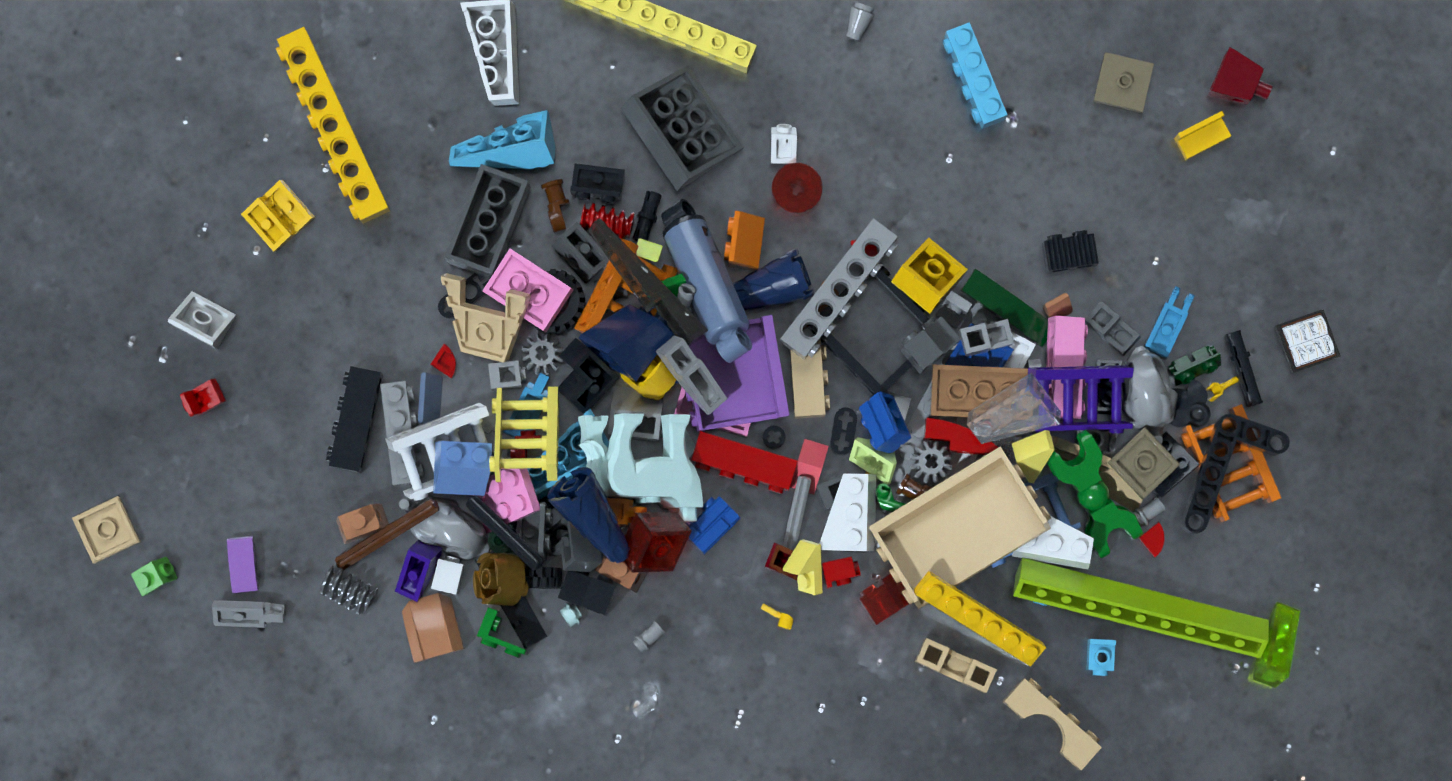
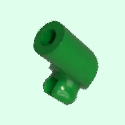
M881 483L877 486L875 495L883 510L894 512L905 505V503L894 499L891 488L887 483Z

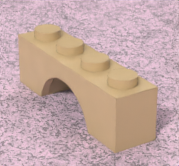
M1025 678L1022 679L1002 702L1021 719L1034 714L1046 715L1053 719L1062 732L1063 742L1060 754L1078 770H1082L1102 748L1098 744L1100 739L1090 730L1085 733L1078 726L1081 722L1071 713H1068L1066 716L1059 709L1062 705L1051 695L1046 698L1040 692L1042 687L1032 678L1029 681Z

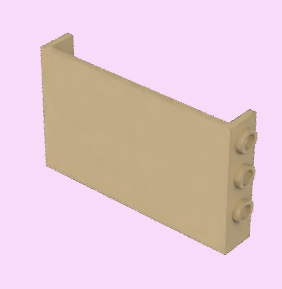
M1001 446L869 526L880 545L876 549L884 562L889 560L893 567L889 570L896 583L900 581L906 588L902 591L904 597L909 604L914 602L918 609L928 604V602L915 595L913 589L928 571L956 587L1051 529L1048 520L1051 519L1049 513L1044 506L1038 507L1034 501L1038 498L1031 485H1024L1021 479L1025 475L1018 464L1014 466L1011 464Z

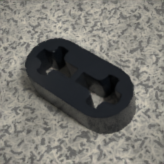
M848 407L839 409L835 414L830 448L839 456L848 454L852 450L857 415L853 409ZM844 412H848L849 417L853 418V422H848L846 430L842 429V421L838 420V417L843 416ZM841 433L846 434L845 442L849 443V446L844 447L843 451H839L838 446L834 445L835 441H839Z

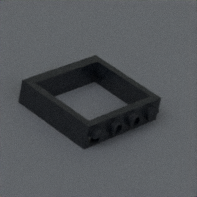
M882 266L875 277L924 325L929 320L924 314L926 310L915 301L912 302L903 291L895 286L889 278L890 272ZM846 288L839 297L846 296L848 289ZM828 305L820 315L829 317L833 310ZM809 324L807 328L816 335V327ZM832 334L828 337L823 335L821 338V342L826 345L830 352L872 395H875L877 392L886 393L913 366L907 360L880 385Z

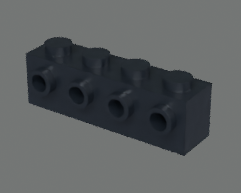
M353 366L350 367L349 372L345 371L342 386L346 387L344 397H339L337 411H341L339 421H334L331 435L335 436L334 444L328 447L326 461H330V467L362 473L383 377L381 372Z

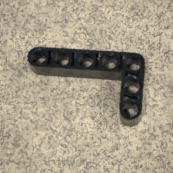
M1225 414L1217 419L1181 524L1184 531L1194 535L1206 529L1236 443L1276 456L1284 453L1289 447V437L1284 432L1234 414ZM1223 420H1230L1233 423L1234 429L1231 433H1227L1222 429ZM1248 428H1253L1257 431L1258 438L1256 441H1250L1246 437ZM1272 437L1280 438L1282 442L1280 450H1275L1271 447L1270 440ZM1219 443L1225 447L1226 451L1223 457H1218L1214 453L1215 444ZM1208 467L1216 470L1217 478L1215 481H1210L1206 478L1205 471ZM1200 491L1207 493L1209 496L1207 505H1201L1197 501V494ZM1192 515L1197 516L1201 521V525L1197 530L1189 526V518Z

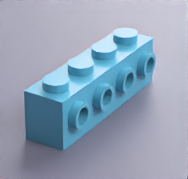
M970 22L946 31L943 45L947 54L951 53L954 60V63H952L953 70L957 77H961L964 85L961 86L962 92L966 100L970 99L973 107L971 113L975 123H979L981 129L1004 121L1007 117V112Z

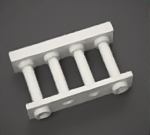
M477 403L386 438L388 448L402 455L412 488L403 491L406 497L414 499V501L424 499L429 496V492L433 491L434 479L425 483L421 482L411 453L412 445L419 442L425 445L434 471L435 436L445 433L450 441L461 442L458 435L459 427L468 424V426L472 427L476 442L487 443L481 425L482 418L489 416L485 405Z

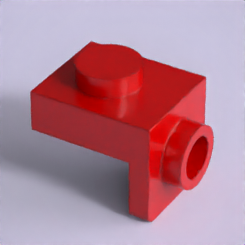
M216 378L208 380L191 391L180 394L182 405L190 417L205 414L226 402Z
M521 430V435L515 436V439L542 438V435H536V430ZM510 449V457L527 458V449Z

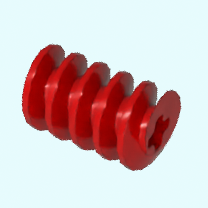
M592 203L589 209H586V204H584L580 225L585 231L589 227L591 236L599 230L600 238H603L609 232L610 240H614L617 234L619 235V240H625L627 236L630 238L635 213L632 212L626 218L625 210H622L616 216L615 208L613 207L607 214L604 205H602L599 211H596L595 203Z

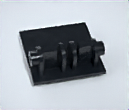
M1167 431L1162 434V446L1180 465L1152 491L1157 497L1160 496L1161 498L1200 465Z

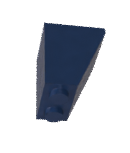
M629 304L582 333L579 339L608 367L637 381L656 357L657 353L655 351L664 345L673 333L666 326L668 322L660 315L655 314L653 316L646 308L641 306L638 309Z

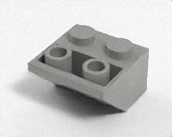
M614 386L608 436L611 437L613 432L615 414H644L642 423L633 431L631 439L659 442L664 397L660 400L649 399L641 396L633 388Z

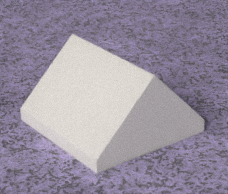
M191 291L169 317L168 322L218 350L236 314Z

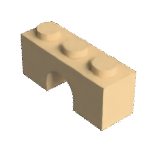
M928 638L924 639L914 661L982 693H987L997 671L995 668L961 655Z

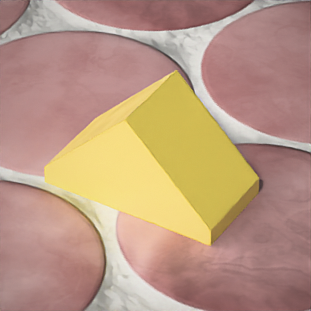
M1044 430L1012 443L1016 463L1028 482L1034 484L1055 450L1050 431Z

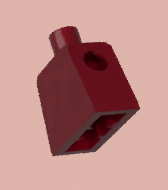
M1229 47L1208 95L1247 105L1253 95L1267 100L1273 86L1260 81L1264 71L1263 67Z

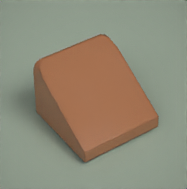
M1063 293L1043 306V310L1048 318L1067 316L1073 312L1067 293Z

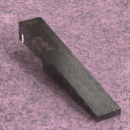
M601 218L592 224L588 230L646 312L648 313L656 308L661 317L667 321V325L674 335L683 338L688 346L699 341L707 333L708 329Z

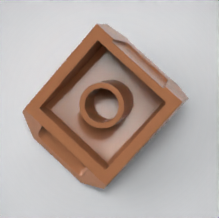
M436 593L422 597L418 602L411 600L402 610V615L414 663L447 653L465 650L450 597Z

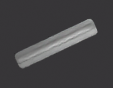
M799 476L797 479L783 546L790 550H794L797 546L810 489L811 478L806 476Z

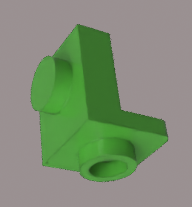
M167 557L151 561L131 574L142 597L177 579L173 565Z

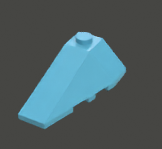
M548 110L521 116L516 119V124L507 128H503L501 125L494 128L495 132L486 137L477 135L452 146L449 156L450 166L480 167L483 164L491 168L533 169L554 164L556 148Z

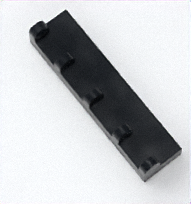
M496 548L489 553H500V551ZM477 558V559H475V562H476V564L478 565V567H480V564H481V563H477V561H478V559H479V558ZM521 596L515 605H500L524 649L548 637L525 596Z

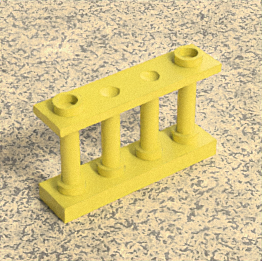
M558 386L548 387V397H543V400L503 401L502 388H497V397L492 398V414H496L494 456H490L489 459L490 472H495V481L501 482V469L542 468V471H547V481H558ZM543 410V412H547V416H542V419L503 420V411ZM543 429V432H547V436H542V438L502 439L503 430ZM502 449H542V451H546V455H541V458L502 459Z

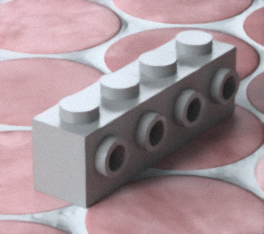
M406 381L380 384L387 438L417 427L416 411L412 412L411 402L415 401L413 386L409 387ZM419 442L412 445L411 453L419 476L424 477L423 464L418 462L417 452H421ZM388 448L393 486L411 485L401 453L394 452Z

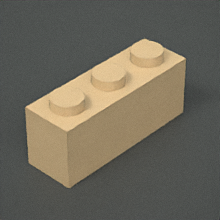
M821 345L812 358L808 355L805 360L790 350L794 418L825 417L826 410H830L829 395H824V385H828V371L822 368V360H827L826 345Z

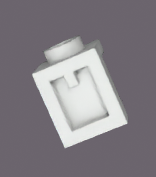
M778 124L776 127H771V163L796 164V128L789 124Z

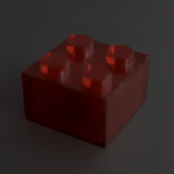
M677 512L635 513L625 535L630 550L628 552L629 556L624 560V563L632 573L673 571L692 530Z

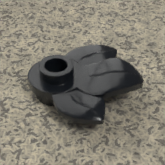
M1193 379L1187 390L1172 388L1176 391L1178 399L1174 420L1170 424L1176 427H1183L1188 424L1196 427L1205 425L1211 416L1210 408L1206 404L1208 393L1205 387L1199 381ZM1195 409H1200L1203 412L1201 418L1193 416Z

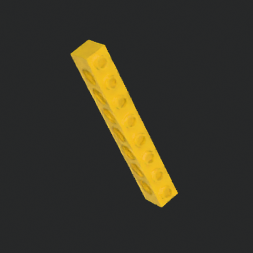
M305 27L278 38L279 47L276 48V51L281 61L286 60L290 67L286 72L291 83L297 82L300 92L296 94L301 105H307L311 114L307 115V118L312 128H318L321 137L317 138L323 152L328 150L332 158L328 160L333 174L339 173L342 182L338 183L344 197L349 195L352 201L349 209L354 219L359 218L364 224L390 212ZM303 53L306 55L304 63H294V57L297 54ZM308 76H315L317 78L315 85L311 87L305 86L304 81ZM320 98L327 100L325 108L316 109L314 107L316 100ZM329 121H336L338 123L336 130L333 132L325 131V125ZM340 143H345L348 145L347 152L342 155L336 154V146ZM357 166L359 169L358 174L355 177H347L346 170L348 167ZM359 189H368L369 195L365 200H358L356 198V193Z

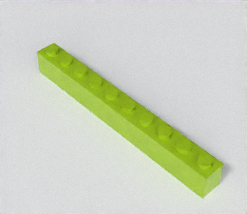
M1026 558L1021 559L1015 575L1014 597L1256 658H1261L1269 641V620Z

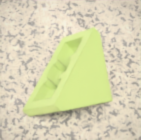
M856 438L849 460L868 473L875 474L876 478L883 483L891 484L897 464L895 452L889 454L873 448L870 439Z

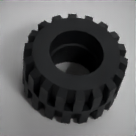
M550 269V271L546 272L574 289L568 298L569 304L567 309L562 314L556 316L547 332H545L550 335H560L562 332L571 331L572 327L577 324L586 306V300L582 286L572 274L569 275L564 270L556 271V269ZM530 323L531 326H534V327L536 328V330H538V331H540V332H541V331L544 332V331L541 330L540 328H538V327H536L535 325H533L532 323Z

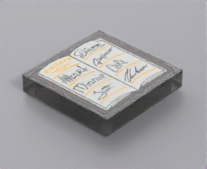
M1324 309L1275 326L1292 374L1341 357Z

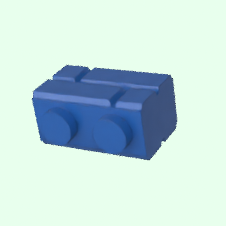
M877 392L869 401H866L859 407L862 414L861 422L868 429L872 437L870 438V443L874 449L890 454L900 448V445L905 444L911 439L910 432L893 395Z
M720 496L716 500L711 497L701 507L704 512L697 518V522H685L683 525L686 528L683 534L704 555L741 519Z

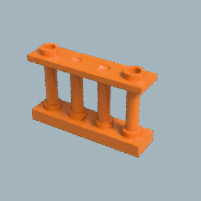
M620 239L574 329L584 333L602 322L601 319L607 309L616 313L625 306L613 300L618 287H622L645 300L642 307L655 316L660 305L654 287L652 286L650 292L625 278V272L628 266L633 264L655 277L656 280L653 284L655 285L669 277L676 276L677 268L663 264L661 269L636 255L639 247L637 244Z
M1242 404L1229 409L1230 414L1248 419ZM1223 420V430L1234 429V425L1230 420ZM1215 424L1193 432L1191 425L1182 429L1184 432L1181 434L1182 441L1186 448L1190 447L1195 460L1200 465L1204 455L1197 441L1210 437ZM1248 428L1246 437L1250 441H1256L1257 438L1253 429ZM1238 443L1235 444L1232 455L1240 451L1243 453L1247 452L1250 462H1247L1248 465L1225 474L1221 487L1251 474L1252 476H1257L1260 485L1257 486L1258 489L1226 502H1222L1218 493L1212 511L1216 519L1220 518L1221 522L1230 519L1228 511L1260 498L1266 499L1268 503L1281 499L1262 452ZM1225 447L1214 451V453L1218 457H1223L1226 451ZM1207 468L1205 471L1206 478L1210 481H1215L1216 478H1212L1210 470Z

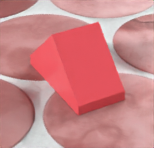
M804 439L790 488H796L799 476H806L811 478L809 493L814 495L829 446Z

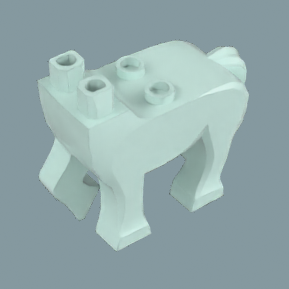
M615 414L614 428L608 448L602 441V433L607 425L608 416L584 415L578 417L581 428V443L579 447L582 448L587 457L586 467L593 471L607 498L635 499V504L657 503L661 509H669V523L697 522V508L703 507L700 478L696 468L689 460L695 449V444L686 430L690 415H661L663 431L660 437L663 438V457L634 460L631 451V438L633 431L642 423L644 414Z

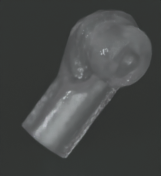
M650 682L642 686V703L632 709L638 720L654 710L658 705V688Z

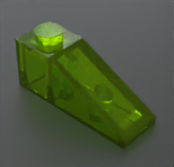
M1279 602L1275 603L1269 620V641L1261 658H1256L1253 680L1276 688L1289 677L1300 610Z

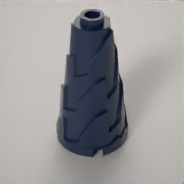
M797 249L786 252V255L769 262L764 267L749 273L743 279L733 283L744 311L774 304L789 303L802 298L805 300L814 296V291L809 290L808 287L812 284L801 256L795 258L799 254Z
M582 467L571 471L570 473L573 478L569 480L563 476L550 489L547 496L549 502L567 522L570 521L584 538H587L596 549L602 552L610 562L621 563L629 556L630 547L618 524L617 517L607 501V496L593 471L588 467Z

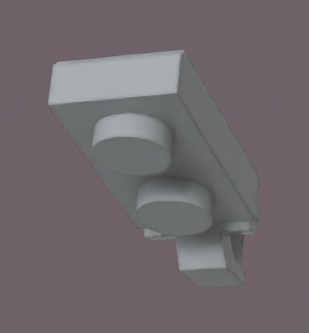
M213 600V623L215 626L265 628V624L284 622L285 605L268 602Z

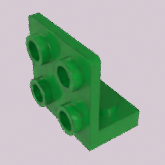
M488 607L477 634L478 637L482 638L480 643L495 649L497 645L506 647L505 653L520 658L521 654L527 655L528 650L491 636L493 631L498 632L503 618L499 617V611Z

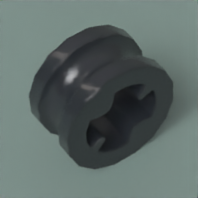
M770 426L764 431L763 442L768 448L777 449L784 444L785 432L781 427ZM770 431L781 434V437L778 438L781 440L779 443L776 444L774 441L768 442L767 437H770L768 435Z

